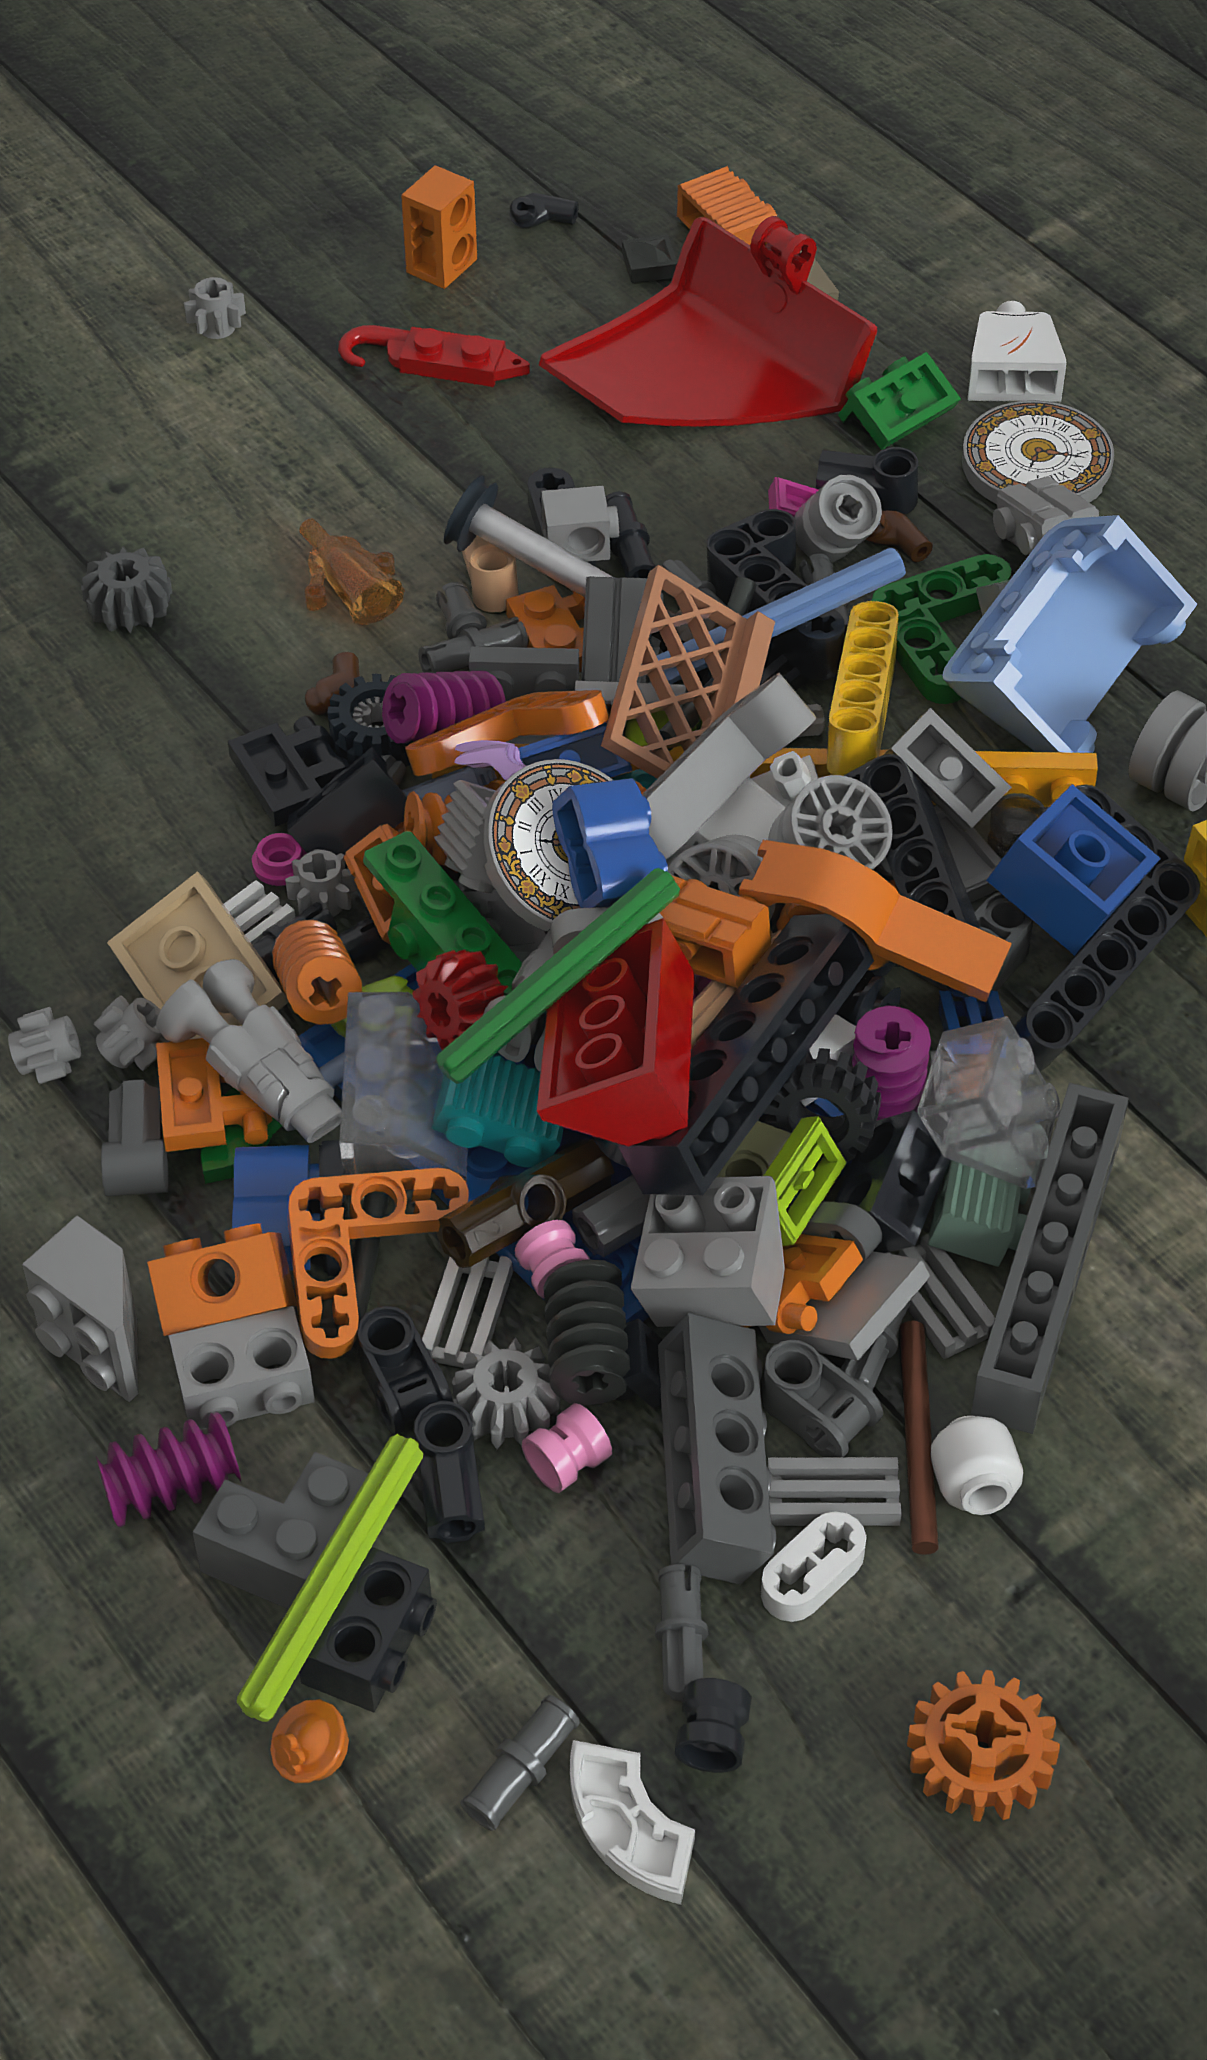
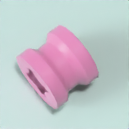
M563 1220L547 1221L535 1226L518 1241L515 1247V1256L525 1270L532 1271V1286L542 1298H544L543 1286L553 1272L569 1263L590 1259L583 1249L575 1247V1233L571 1226Z

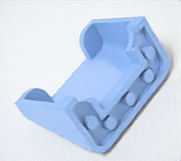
M1119 515L1067 519L1055 525L1038 542L948 661L942 676L944 681L960 697L1033 751L1093 753L1097 732L1086 721L1141 645L1167 644L1175 640L1185 629V620L1197 606V603Z

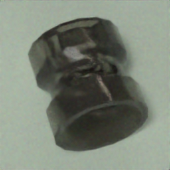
M1011 793L1003 796L991 809V830L987 837V844L1002 860L1015 841L1046 811V808L1033 796L1023 793Z

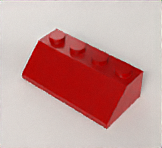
M664 918L644 925L547 1009L537 1113L542 1121L628 1147L650 1139L665 1138L675 1131L687 1127L694 971Z

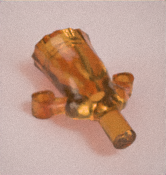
M312 518L305 520L299 528L300 534L313 547L308 558L311 581L310 585L305 588L306 606L310 611H316L327 605L326 590L323 586L325 578L348 609L354 623L363 626L375 623L397 610L404 600L405 589L399 580L392 577V575H395L394 556L391 553L381 552L373 554L363 549L355 538L338 535L330 536Z

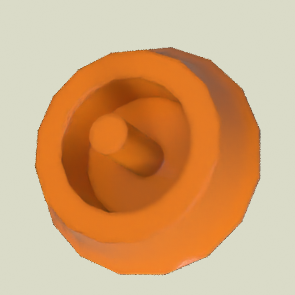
M321 1699L305 1700L291 1707L280 1718L272 1734L270 1752L273 1766L279 1774L294 1783H310L331 1776L341 1766L348 1751L349 1738L343 1716L334 1705Z

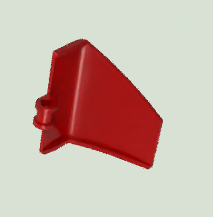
M777 216L766 218L755 230L749 245L708 218L701 217L693 221L681 249L673 279L667 287L614 320L543 353L538 365L623 423L697 427L777 422L841 411L848 401L845 394L861 379L877 333V326L807 282L816 255V242L806 234L796 235L788 230V225L784 220Z

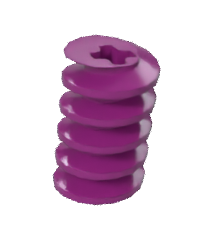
M487 671L402 673L393 678L383 698L382 717L384 728L388 736L395 743H409L411 740L415 742L504 703L505 696L502 685L494 675Z
M883 1006L866 1012L857 1022L854 1034L856 1037L853 1043L854 1054L851 1064L853 1068L861 1061L868 1067L865 1078L875 1076L879 1083L876 1092H881V1104L877 1121L911 1110L921 1115L924 1105L923 1097L926 1088L925 1081L931 1046L928 1027L919 1016L908 1009L897 1006Z
M213 1412L209 1415L208 1434H204L196 1422L190 1419L184 1423L183 1440L181 1442L177 1440L166 1426L159 1430L157 1449H153L146 1438L139 1434L135 1435L133 1439L132 1456L128 1457L116 1441L108 1445L107 1464L102 1465L96 1456L110 1511L118 1527L125 1526L127 1505L133 1504L145 1520L151 1518L153 1497L158 1496L169 1512L176 1510L177 1495L180 1489H184L194 1504L202 1503L203 1482L209 1481L216 1492H218L224 1480H228V1475L235 1474L241 1482L230 1435L223 1417L218 1412Z

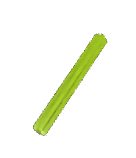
M396 1434L387 1441L237 1696V1704L246 1716L262 1722H268L275 1715L423 1459V1452L419 1449V1443L414 1439Z

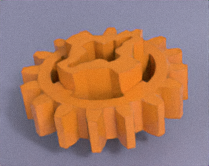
M985 1670L981 1684H972L966 1673L962 1671L957 1673L953 1691H950L945 1685L936 1682L932 1686L931 1703L918 1701L916 1704L913 1720L916 1724L909 1726L907 1747L914 1749L911 1754L910 1770L911 1773L919 1774L928 1772L923 1787V1793L927 1797L935 1795L941 1790L948 1794L945 1811L952 1814L959 1808L961 1803L971 1805L973 1821L980 1822L984 1815L985 1807L994 1806L1001 1819L1006 1820L1010 1818L1013 1800L1016 1799L1022 1806L1030 1809L1035 1804L1036 1787L1048 1790L1051 1785L1054 1772L1051 1765H1056L1060 1750V1743L1051 1740L1054 1736L1056 1720L1055 1717H1038L1043 1700L1039 1694L1029 1696L1025 1700L1018 1696L1019 1679L1014 1677L1004 1688L995 1686L993 1671ZM978 1742L987 1743L988 1748L979 1747ZM1005 1775H1011L1007 1778L1001 1779Z

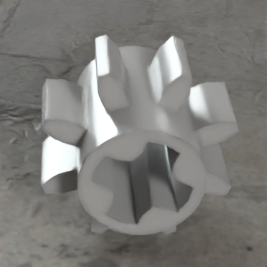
M211 277L198 282L195 289L190 288L188 290L190 301L184 302L186 322L196 323L198 334L211 339H221L231 335L235 328L241 327L240 316L246 314L244 294L234 293L233 283L227 282L222 278Z
M317 849L305 854L300 860L294 859L292 861L294 876L285 879L288 899L297 900L299 915L316 902L322 905V910L319 914L327 908L333 917L339 914L342 909L349 910L351 908L350 893L357 891L358 888L354 881L355 877L351 875L349 869L345 868L344 854L335 855L330 851Z
M122 995L116 998L94 1022V1025L101 1031L96 1037V1044L104 1058L119 1068H127L133 1062L142 1071L149 1067L157 1059L156 1043L169 1042L156 1028L160 1009L145 998H137L130 1005Z
M47 1007L25 1014L17 1019L21 1030L9 1033L8 1042L12 1059L20 1074L25 1075L36 1072L38 1083L42 1084L65 1077L66 1074L72 1072L68 1061L80 1058L81 1048L76 1029L68 1016L54 1019L51 1008Z

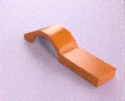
M769 840L762 841L757 856L763 858L753 880L743 879L738 895L752 897L767 907L775 903H795L817 909L835 917L854 929L868 943L873 954L986 1003L1012 945L1011 942L900 895L896 888L877 872L850 857L822 848Z

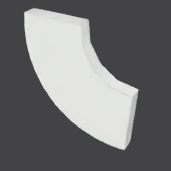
M573 1740L570 1755L572 1802L576 1817L590 1845L602 1861L629 1884L659 1899L681 1905L695 1840V1829L670 1820L650 1801L640 1779V1753Z

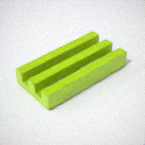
M819 1116L802 1118L763 1175L772 1176L776 1184L782 1246L795 1244L846 1165L844 1157ZM822 1154H824L825 1156L822 1158L816 1169L813 1171L812 1169L814 1168ZM800 1189H802L801 1192L799 1193V1195L797 1196V1198L795 1199L794 1203L792 1204V1206L790 1207V1209H789L788 1212H787V1211H786L787 1207L789 1206V1204L791 1203V1201L793 1200V1198L795 1197V1195L797 1194V1192H798Z

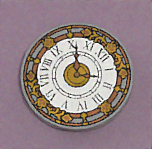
M1040 400L1011 402L985 412L967 430L962 451V467L969 483L982 496L997 504L996 495H998L999 489L1017 484H1022L1026 487L1028 481L1046 476L1051 477L1059 485L1065 486L1090 503L1102 493L1103 486L1111 476L1114 463L1112 441L1105 429L1097 421L1070 406Z
M563 759L543 760L520 769L495 791L486 806L482 818L484 823V847L488 861L484 866L490 881L503 901L517 915L544 931L550 929L552 921L559 914L570 909L580 908L571 884L568 857L560 844L555 829L552 802L569 786L614 781L601 771L576 761Z

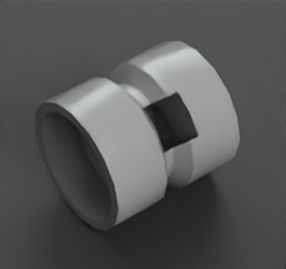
M839 475L829 480L795 513L796 542L800 550L808 557L813 554H825L830 558L831 562L845 557L858 544L870 536L880 523L882 509L876 491L864 479L853 475Z

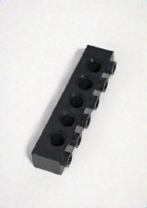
M828 914L793 915L692 1047L687 1127L677 1130L665 1138L650 1139L629 1147L618 1144V1148L643 1194L704 1195L874 962L865 940L854 929Z

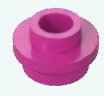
M275 833L266 836L259 842L252 856L254 874L266 884L275 886L286 885L285 879L294 876L292 861L294 859L300 860L307 852L292 835Z

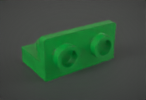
M925 352L911 361L906 356L896 360L883 371V377L874 382L870 377H867L856 383L845 394L848 401L838 413V416L843 423L857 416L878 447L883 450L952 410L961 398L928 352Z

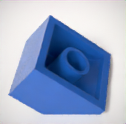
M1072 784L1015 841L986 881L1075 956L1161 858Z

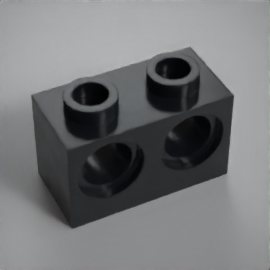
M914 1110L876 1121L873 1136L869 1141L868 1147L863 1153L857 1150L855 1159L852 1160L834 1201L856 1205L875 1219L880 1226L882 1239L873 1252L887 1253L916 1245L957 1145Z
M371 1547L299 1671L301 1684L374 1713L385 1691L394 1693L400 1685L408 1663V1655L405 1653L414 1635L424 1636L432 1623L437 1600L431 1597L429 1569ZM390 1596L399 1599L396 1603L388 1606L373 1604L375 1600L381 1597ZM356 1651L370 1654L369 1657L359 1662L343 1660L346 1655Z

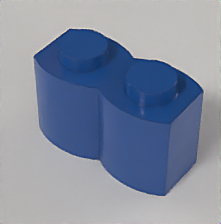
M633 778L569 786L552 802L555 829L560 844L568 857L571 884L580 908L611 907L654 869L660 868L668 872L664 855L658 851L654 840L649 835V826L651 824L650 804L646 797L641 794Z
M309 1145L235 1148L232 1229L261 1223L263 1233H281L289 1270H293L287 1221L289 1196L294 1187L302 1181L319 1177V1163L311 1164ZM319 1199L308 1200L307 1210L305 1211H310L312 1220L320 1221V1213H312V1200ZM311 1258L304 1265L305 1270H310Z

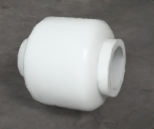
M981 1416L959 1417L940 1431L931 1445V1462L940 1491L948 1504L959 1510L977 1515L992 1514L1008 1505L1022 1484L1023 1467L1013 1438L1007 1427L993 1418Z

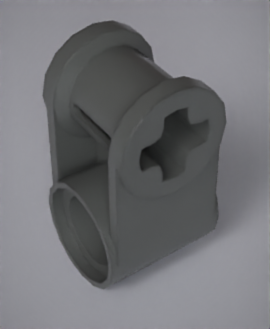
M787 1340L779 1342L768 1352L761 1390L763 1407L771 1416L777 1418L803 1438L820 1456L844 1457L849 1451L848 1443L865 1426H875L883 1417V1408L875 1394L864 1383L848 1376L819 1354L813 1346L803 1341ZM787 1377L795 1378L802 1383L788 1384L781 1379Z

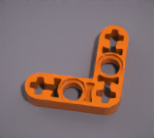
M601 690L536 692L506 701L409 744L405 750L414 775L422 776L456 765L454 763L455 759L464 753L455 750L458 744L479 740L507 742L524 735L575 734L607 722L609 714Z
M428 1168L318 1177L304 1180L294 1187L289 1196L287 1221L299 1329L303 1344L310 1353L320 1358H337L351 1350L356 1341L359 1315L349 1239L438 1232L440 1227L439 1218L468 1203L469 1190L466 1181L458 1173L446 1168ZM433 1189H443L445 1198L451 1199L447 1210H437L435 1201L429 1200ZM405 1190H413L412 1202H415L413 1214H405L407 1204ZM371 1192H384L394 1200L396 1208L387 1217L374 1218L366 1214L360 1204L362 1198ZM343 1195H351L349 1212L351 1219L348 1220L343 1219L344 1207H341ZM308 1200H320L321 1207L327 1209L325 1210L324 1220H312L310 1211H305L307 1210ZM327 1254L336 1259L341 1271L334 1279L323 1282L311 1278L307 1274L304 1265L314 1255ZM333 1298L332 1311L335 1324L344 1325L339 1327L338 1335L333 1339L326 1338L322 1328H315L320 1326L321 1300Z

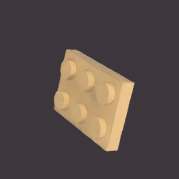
M198 871L107 942L143 997L154 1003L160 1010L172 994L189 980L196 981L203 989V978L207 969L217 962L230 959L241 961L253 973L255 984L251 994L259 1006L266 1005L269 1008L274 1006L279 1010L289 1002L282 986L211 885ZM219 1012L229 1025L242 1026L231 1013ZM196 1035V1036H194V1037H192V1038H190V1039H196V1038H202V1037H200L199 1035Z

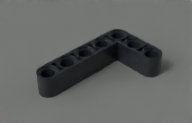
M885 754L845 774L844 776L856 779L870 787L881 798L889 812L892 822V841L886 854V859L899 894L981 929L930 795L903 759L894 754ZM946 986L951 993L958 997H970L965 993Z
M1087 784L1078 785L1076 788L1161 859L1124 900L1116 912L1009 1030V1054H1006V1056L1015 1067L1029 1073L1041 1072L1060 1055L1196 901L1200 893V883L1197 875L1187 864L1106 793L1095 786Z

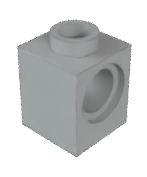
M604 486L541 491L543 537L586 562L610 560V538L619 537V521L616 506L607 507Z

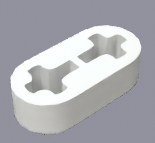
M837 1511L824 1513L814 1519L768 1562L762 1576L761 1598L763 1606L767 1611L780 1620L794 1622L804 1620L822 1606L857 1573L863 1564L867 1537L861 1523L847 1513ZM842 1538L848 1541L847 1553L840 1548H835L821 1560L824 1554L825 1539L834 1544ZM807 1573L803 1581L802 1595L793 1589L785 1595L779 1592L780 1580L791 1585Z

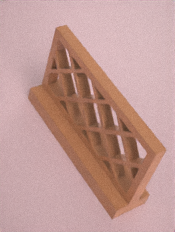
M657 565L649 572L601 746L658 779L674 763L668 749L681 745L685 752L717 718L740 699L760 686L775 621L759 611L746 619L665 568ZM662 590L675 597L682 615L669 616L660 597ZM709 618L727 629L723 643L714 644L703 619ZM688 624L699 649L687 653L675 627ZM658 631L671 655L670 658L659 661L648 640L651 633ZM703 658L714 679L712 686L703 688L692 665L693 661ZM675 666L688 693L675 696L663 671ZM648 675L660 701L646 704L637 685L638 677ZM692 701L703 722L701 729L693 732L680 705ZM665 710L677 737L663 740L651 714ZM636 718L648 744L647 746L641 747L622 736L626 721Z

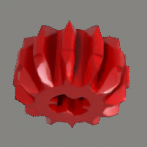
M463 949L456 952L451 950L437 955L436 959L429 961L424 969L416 972V980L419 987L412 992L413 998L420 1006V1013L416 1017L424 1020L427 1025V1038H437L439 1047L442 1050L483 1016L487 1005L492 1000L504 996V991L508 988V986L502 985L497 978V964H486L485 957L481 951L468 952Z

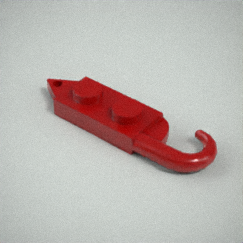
M362 325L346 332L338 345V352L341 358L348 364L357 367H363L365 360L352 352V348L359 344H372L387 347L388 360L392 366L400 369V373L494 387L498 380L530 374V363L507 349L506 341L477 335L470 336L438 331L432 328L411 327V330L378 325Z

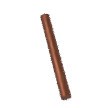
M907 1321L900 1325V1346L911 1539L913 1552L928 1555L938 1550L934 1469L931 1462L932 1437L925 1326L918 1321Z

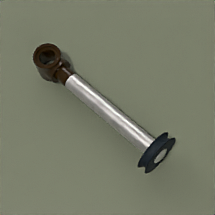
M483 475L478 476L462 494L448 520L444 532L443 542L449 544L452 541H456L458 552L464 551L476 536H479L585 597L586 577H612L495 510L493 506L498 494V484L493 483L489 487L484 485L485 477ZM666 608L670 617L682 615L681 610L675 613ZM709 618L703 619L708 632L720 626ZM688 624L675 627L682 644L694 638ZM660 632L652 633L653 637L661 641L659 645L661 651H667L668 649ZM706 668L696 672L700 681L703 680Z

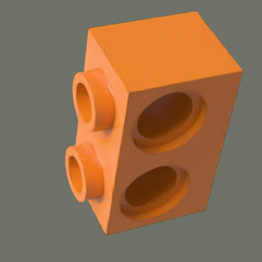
M434 165L401 195L406 273L445 289L477 260L474 181Z

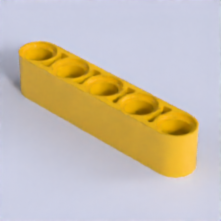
M866 601L858 603L850 611L829 714L827 771L831 775L844 776L879 757L896 663L899 616L898 610L893 605L885 602Z

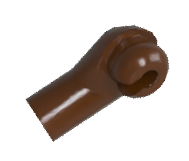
M882 511L879 525L866 538V540L873 544L900 547L914 562L926 559L933 548L932 543L909 518L897 511Z
M341 652L335 655L332 660L333 674L316 682V687H311L306 691L305 703L313 714L324 715L327 713L333 693L340 695L339 687L344 683L354 688V678L359 677V659L354 653Z

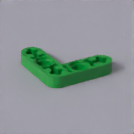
M990 554L977 555L887 584L874 592L872 601L888 603L898 610L896 659L927 700L939 704H949L962 698L944 681L942 676L945 666L957 651V648L939 623L981 609L976 588L1011 578L1012 569L1003 558ZM933 590H946L954 596L943 600L933 598L928 593ZM913 638L928 640L932 645L923 649L913 648L906 641ZM936 664H937V672H938L940 675H935Z

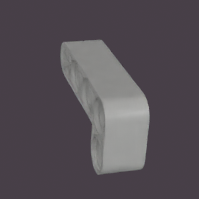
M780 673L740 699L717 718L642 794L648 800L651 808L649 835L665 859L682 847L767 758L792 742L816 719L815 714Z

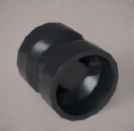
M700 1678L690 1681L685 1686L682 1712L687 1717V1723L678 1729L675 1744V1756L679 1761L694 1769L712 1773L730 1772L742 1765L745 1739L740 1734V1728L749 1721L752 1696L748 1690L739 1684L717 1678Z

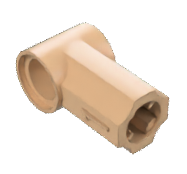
M476 536L473 542L462 551L471 580L473 602L476 607L486 612L506 611V599L519 595L516 558L481 537Z

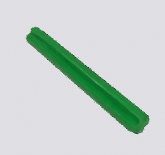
M660 868L651 871L442 1050L436 1057V1063L442 1073L456 1084L464 1082L675 900L679 896L680 888L672 875Z

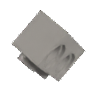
M294 1306L168 1335L187 1420H194L200 1429L208 1428L209 1415L213 1412L220 1413L226 1426L229 1427L239 1420L268 1413L285 1414L297 1409L301 1405L315 1402L310 1366ZM275 1364L283 1365L276 1369H266V1367ZM220 1379V1381L216 1383L203 1384L208 1380Z

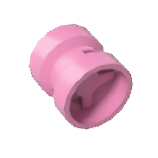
M577 1403L561 1412L557 1416L556 1424L551 1429L539 1428L522 1441V1450L531 1469L546 1487L556 1493H560L577 1480L579 1470L585 1466L595 1468L612 1455V1446L602 1425L587 1408Z

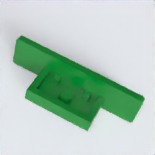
M405 831L365 851L363 863L394 899L388 937L393 950L400 958L408 959L418 972L424 969L429 961L435 960L437 955L451 950L456 952L463 949L468 952L481 951L485 957L486 964H497V978L502 985L508 986L504 991V996H507L512 991L513 980L522 967V962L412 832Z

